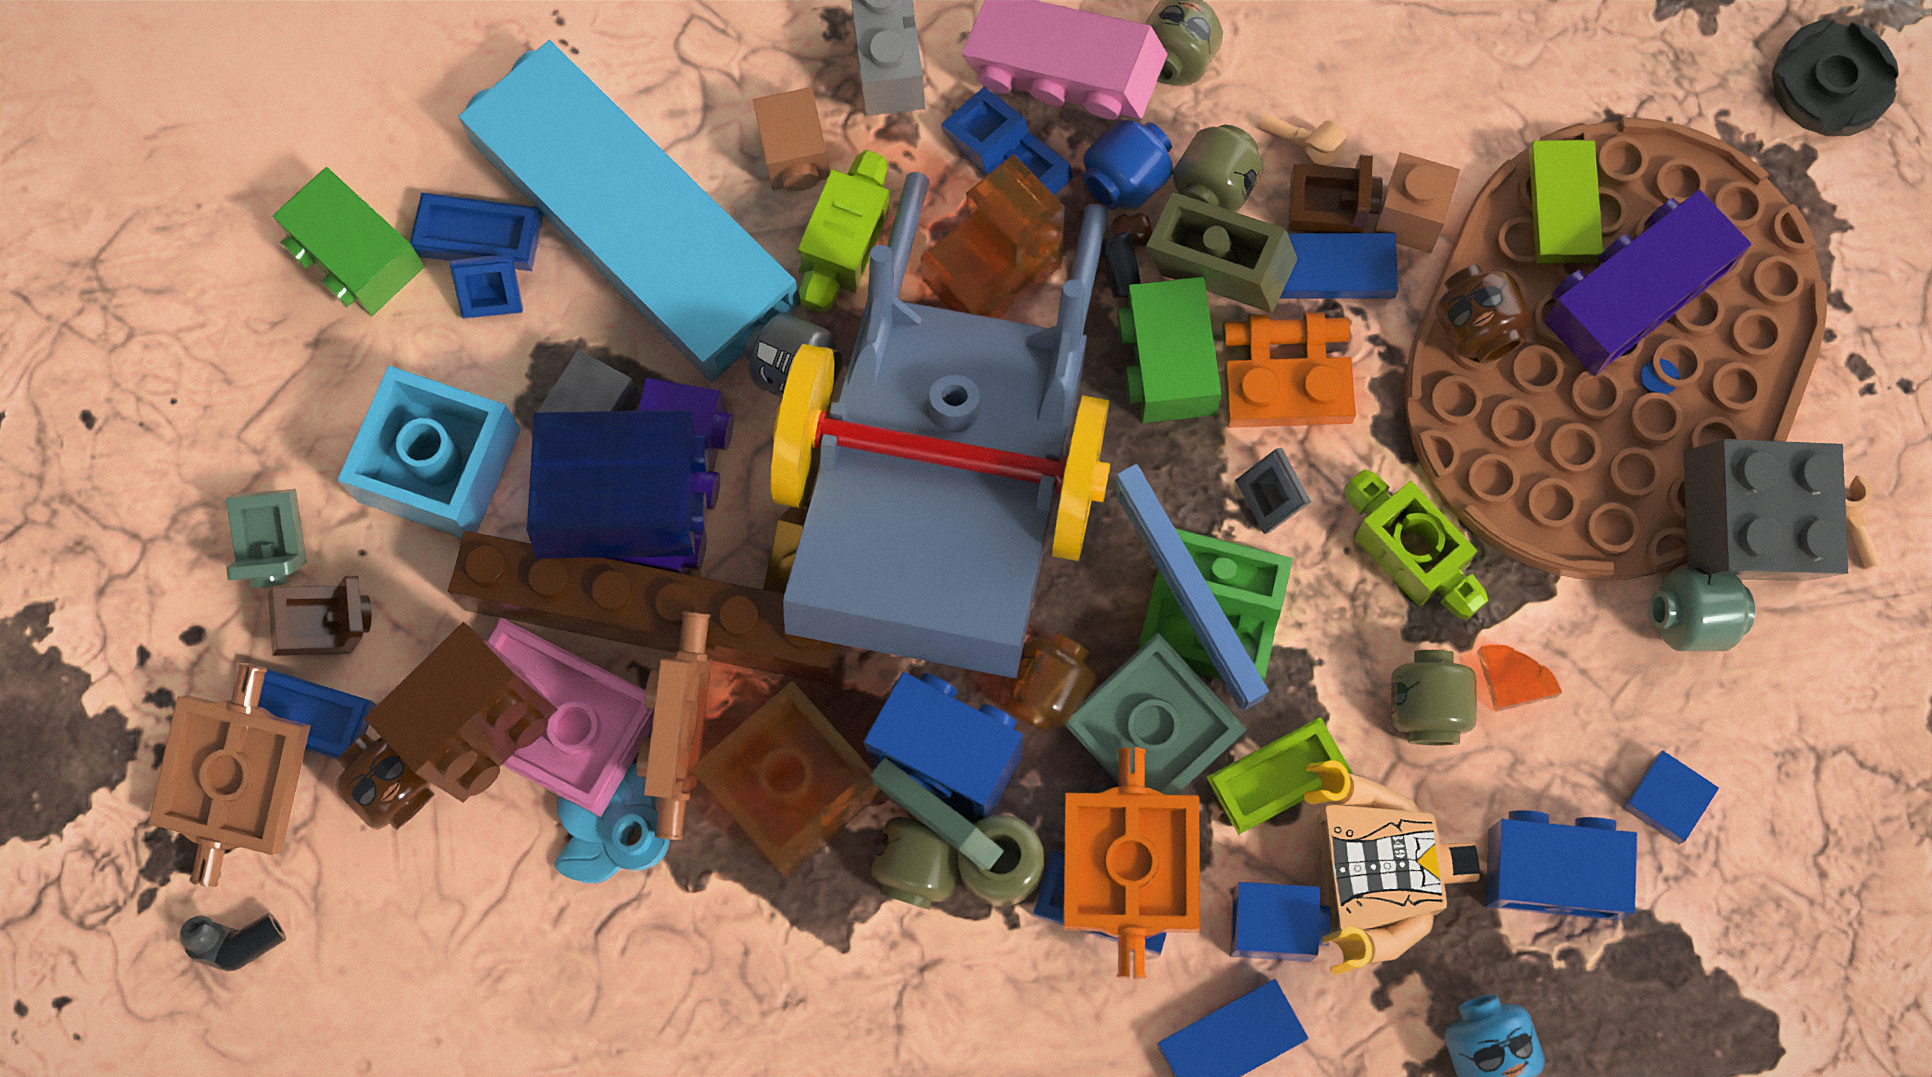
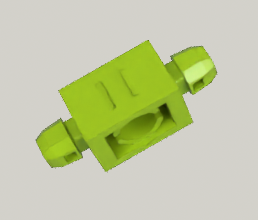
M864 150L856 156L848 174L834 169L831 170L797 249L798 253L801 254L799 272L804 274L799 289L800 303L804 308L824 314L832 307L840 292V287L856 293L869 263L870 251L876 246L889 215L890 190L883 188L888 167L887 159L883 155L870 150Z
M1366 469L1360 471L1344 487L1346 500L1360 516L1365 513L1368 516L1363 520L1355 536L1357 542L1419 608L1439 592L1444 597L1440 603L1453 615L1467 621L1488 601L1485 589L1474 575L1466 576L1462 572L1478 550L1411 480L1393 496H1390L1388 493L1390 486L1376 473ZM1405 516L1402 524H1400L1398 521ZM1396 522H1398L1392 534L1390 535L1387 532V530L1391 528ZM1413 533L1424 538L1429 545L1430 555L1417 556L1409 553L1401 544L1400 534ZM1440 554L1444 559L1428 573H1425L1429 564L1432 566Z

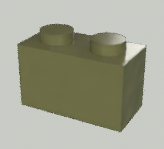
M1171 192L1146 245L1161 276L1173 280L1204 277L1206 291L1272 314L1298 260L1286 228L1175 192Z

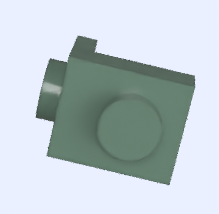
M296 488L233 494L226 498L235 562L226 567L228 580L248 579L250 588L273 587L289 582L288 575L294 573L307 563Z

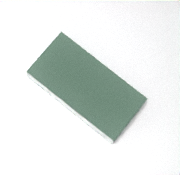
M886 758L881 761L870 775L873 778L872 783L983 870L985 867L990 870L1004 852L977 827Z

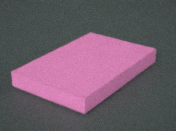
M500 617L488 636L487 641L504 654L558 709L548 719V726L544 733L531 745L519 748L501 766L601 818L639 752L642 739L647 737L652 729L654 711L646 709V690Z

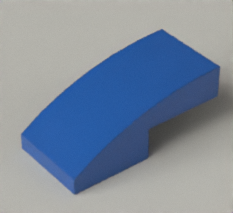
M985 86L941 124L943 132L963 155L995 187L1030 217L1073 179L1070 164L1029 133L1025 117Z

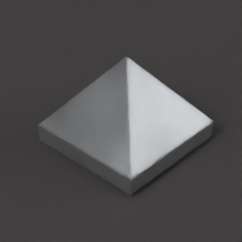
M1282 447L1273 450L1235 480L1264 534L1272 532L1311 503Z

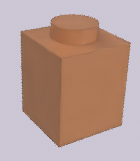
M808 87L754 98L753 104L772 190L785 188L791 191H800L815 186L820 180L828 179L830 169L813 88Z
M1400 152L1387 186L1374 233H1396V244L1432 253L1445 224L1460 169Z

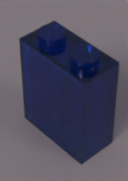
M692 410L534 412L526 531L536 558L694 556L695 532H706L707 528L705 492L696 493V474L708 473V439L706 434H696Z

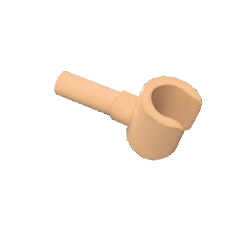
M1267 114L1261 119L1259 126L1261 129L1300 146L1306 158L1313 165L1328 166L1346 150V147L1342 144L1346 139V133L1333 121H1324L1313 133H1310L1302 127L1298 128Z
M1858 475L1854 477L1850 484V494L1855 502L1845 499L1846 525L1848 531H1851L1864 568L1869 569L1881 565L1863 510L1872 498L1873 491L1867 479Z

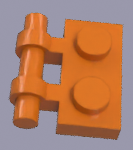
M1305 312L1303 319L1269 320L1268 314H1249L1247 321H1224V346H1248L1249 359L1226 361L1224 371L1228 428L1353 424L1356 417L1352 357L1326 358V343L1349 342V318H1325L1324 312ZM1303 344L1304 358L1270 359L1269 346Z

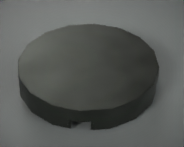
M1819 20L1800 28L1778 53L1772 71L1774 95L1785 114L1804 129L1824 136H1852L1871 128L1893 104L1897 91L1895 92L1897 87L1896 78L1899 76L1897 60L1887 43L1869 28L1853 22L1846 26L1843 24H1833L1835 20Z

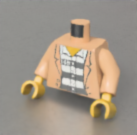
M1336 760L1307 764L1305 770L1307 772L1313 771L1320 777L1322 788L1321 790L1305 792V801L1309 804L1325 802L1336 804L1326 805L1317 816L1327 901L1331 909V933L1322 937V944L1334 942L1343 952V963L1330 967L1331 973L1333 975H1340L1364 965L1397 959L1430 933L1433 925V916L1446 909L1447 900L1444 884L1475 882L1479 880L1480 866L1476 845L1474 842L1439 844L1436 820L1433 814L1418 812V808L1413 800L1374 780L1348 773L1344 765Z

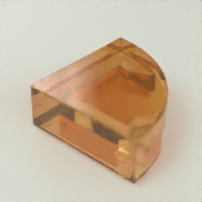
M1494 644L1480 646L1476 651L1495 712L1557 698L1562 693L1555 676L1545 665H1540L1536 660L1514 650L1513 647Z

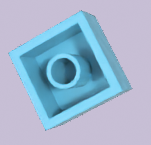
M388 365L337 481L360 504L463 538L465 530L478 532L521 428L506 404Z

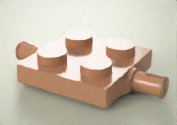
M682 611L683 618L679 650H675L674 657L661 659L659 671L652 670L649 675L645 705L647 710L654 711L651 737H644L642 739L637 759L638 777L646 778L644 795L660 797L657 828L654 836L670 840L683 839L682 831L686 800H690V789L697 787L713 659L708 658V654H705L710 614Z
M247 663L238 664L239 669L231 701L215 702L190 695L177 696L148 824L180 832L190 841L198 844L192 875L189 878V882L192 884L200 883V886L205 887L218 886L226 849L241 847L269 855L281 853L311 725L276 717L265 708L258 706L265 673L267 672V668Z

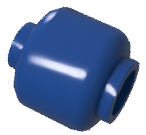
M1121 119L1113 124L1085 152L1083 162L1086 171L1082 174L1083 182L1092 196L1104 207L1110 210H1115L1118 207L1124 210H1136L1167 183L1172 176L1173 165L1168 154L1172 149V144L1167 135L1154 123L1147 122L1145 125H1142L1132 119Z

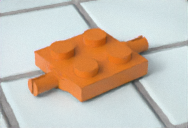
M1125 747L1117 750L1118 787L1101 793H1065L1063 931H1100L1109 936L1117 937V978L1129 979L1130 952H1132L1133 979H1145V938H1150L1160 933H1198L1200 931L1199 795H1165L1151 788H1145L1146 750L1134 748L1132 774L1130 772V747Z

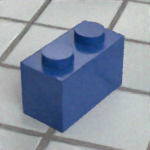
M1529 810L1510 811L1508 819L1499 820L1488 831L1485 908L1620 921L1635 913L1637 832L1616 830V821L1607 818L1580 817L1575 819V826L1549 823V814Z

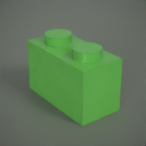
M327 166L272 215L287 235L279 242L281 246L304 269L315 263L327 275L321 280V283L346 308L356 301L370 316H374L425 268L410 242Z
M1204 277L1129 285L1127 307L1117 308L1120 344L1132 345L1134 366H1125V382L1129 404L1140 403L1142 423L1216 415L1222 393Z

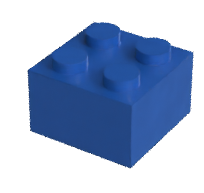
M903 671L864 740L871 766L876 769L881 761L886 758L954 811L975 822L991 816L1022 761L1023 734L1014 730L1017 721L1007 713L989 704L982 703L980 708L976 710L955 699L958 693L957 689L935 675L923 672L920 679H917Z

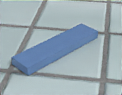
M1136 463L1118 473L1114 486L1116 497L1236 705L1244 711L1261 702L1269 693L1267 686L1138 464Z

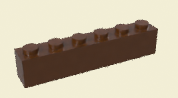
M466 530L464 531L448 588V593L468 612L501 617L503 619L671 653L679 650L683 618L682 611L710 614L705 654H708V658H713L712 661L835 685L844 647L841 644L785 634L783 598L785 594Z

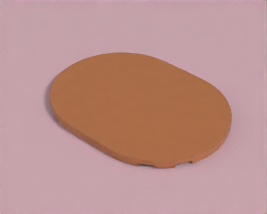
M1624 117L1621 118L1620 122H1603L1591 125L1578 123L1561 128L1540 138V140H1595L1603 252L1624 234H1628L1634 240L1648 229L1645 221L1669 199L1675 198L1681 204L1700 189L1752 243L1736 266L1594 377L1544 321L1556 302L1551 296L1553 291L1574 272L1581 270L1587 276L1602 265L1600 261L1598 263H1536L1528 151L1530 147H1528L1511 160L1508 159L1487 180L1475 197L1460 227L1417 329L1409 353L1405 376L1406 418L1412 444L1420 465L1432 487L1451 512L1484 542L1525 565L1551 574L1598 581L1627 580L1650 576L1688 562L1684 451L1723 439L1787 441L1820 351L1827 317L1826 282L1822 281L1821 271L1814 251L1816 245L1814 237L1798 207L1794 204L1790 205L1779 190L1767 179L1769 176L1768 172L1741 151L1702 131L1662 120ZM1472 265H1478L1482 272L1493 269L1507 272L1513 279L1531 313L1530 325L1523 332L1526 336V341L1508 355L1485 364L1481 363L1478 357L1465 358L1456 352L1436 314L1437 303L1448 291L1445 286L1447 279L1460 270ZM1660 359L1668 360L1675 365L1679 372V380L1673 379L1663 372L1660 366ZM1652 360L1653 371L1660 381L1668 386L1676 387L1671 393L1667 395L1657 392L1648 393L1643 388L1640 382V372L1647 362Z

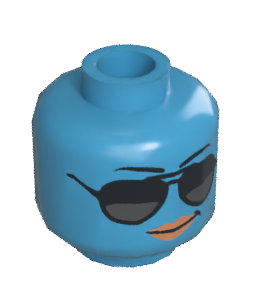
M1495 994L1479 996L1458 1006L1461 1016L1452 1021L1444 1032V1040L1457 1077H1537L1541 1073L1545 1065V1057L1531 1017L1524 1007L1517 1004H1500L1499 998Z

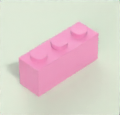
M984 0L962 56L977 74V81L994 92L1009 94L1011 89L1028 92L1035 99L1051 106L1061 107L1064 102L1082 105L1089 112L1101 118L1115 120L1119 115H1124L1141 120L1167 57V52L1150 25L1037 0Z

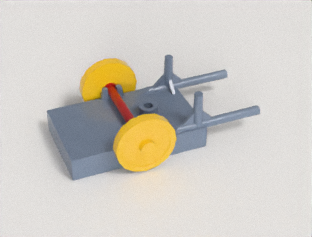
M911 172L906 176L887 246L876 245L870 251L868 299L839 402H833L831 407L834 386L833 350L802 344L794 357L782 401L779 403L773 426L774 446L771 464V495L773 503L803 508L810 497L818 473L783 598L785 634L1017 678L1056 494H1061L1052 556L1079 561L1091 502L1103 503L1107 487L1110 463L1099 462L1109 400L1082 395L1069 456H1065L1082 377L1087 335H1083L1107 224L1108 210L1098 204L1088 205L1084 210L1070 277L1062 287L1056 326L1045 328L901 301L898 297L930 183L926 175L919 172Z

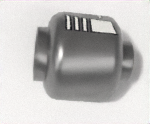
M785 313L773 317L765 326L758 325L751 332L745 346V357L750 360L749 370L752 381L758 388L782 398L794 357L801 345L807 344L833 350L835 384L842 365V355L836 350V341L832 333L809 321Z

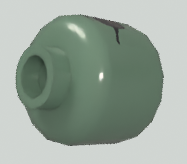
M1681 568L1671 571L1662 580L1658 590L1653 593L1649 603V616L1653 626L1658 629L1663 641L1676 651H1729L1750 631L1755 618V603L1749 588L1743 585L1737 575H1709L1701 568Z

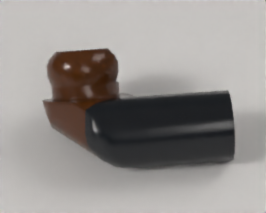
M1124 213L1116 217L1112 222L1105 245L1104 256L1113 299L1128 296L1129 285L1141 284L1134 247L1147 245L1152 234L1150 219L1143 213L1130 217Z

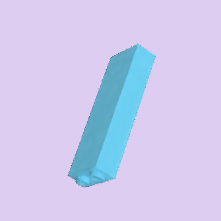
M550 39L536 51L532 50L523 54L514 63L510 73L491 89H484L475 94L468 102L466 110L458 115L471 143L535 207H540L545 218L710 383H713L745 354L747 340L751 332L758 325L765 326L770 319L781 313L790 314L801 304L796 280Z

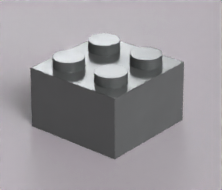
M1723 439L1684 451L1688 568H1701L1709 575H1737L1740 580L1808 581L1849 574L1843 444Z

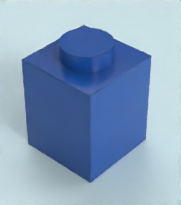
M1238 882L1233 889L1230 957L1311 962L1318 956L1319 946L1329 945V943L1322 944V937L1331 933V909L1329 905H1320V887Z

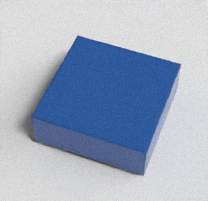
M1662 750L1656 754L1623 805V808L1680 845L1687 840L1719 787Z

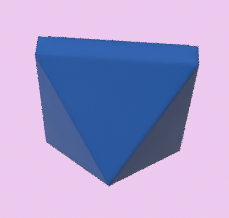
M512 254L450 261V269L462 319L523 313L524 307Z

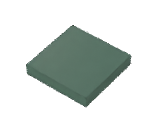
M1159 633L1152 637L1062 720L1067 728L1117 782V750L1130 747V772L1133 774L1134 748L1145 749V788H1151L1165 795H1177L1248 730Z

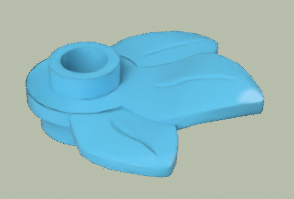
M631 764L601 818L560 796L557 797L558 816L564 828L573 835L554 862V867L562 875L574 881L587 884L602 883L621 868L628 871H642L658 864L664 858L669 848L670 839L654 836L658 820V812L656 811L657 797L644 795L646 778L638 777L637 764ZM641 826L642 835L640 840L636 844L628 846L627 842L630 834L637 827Z

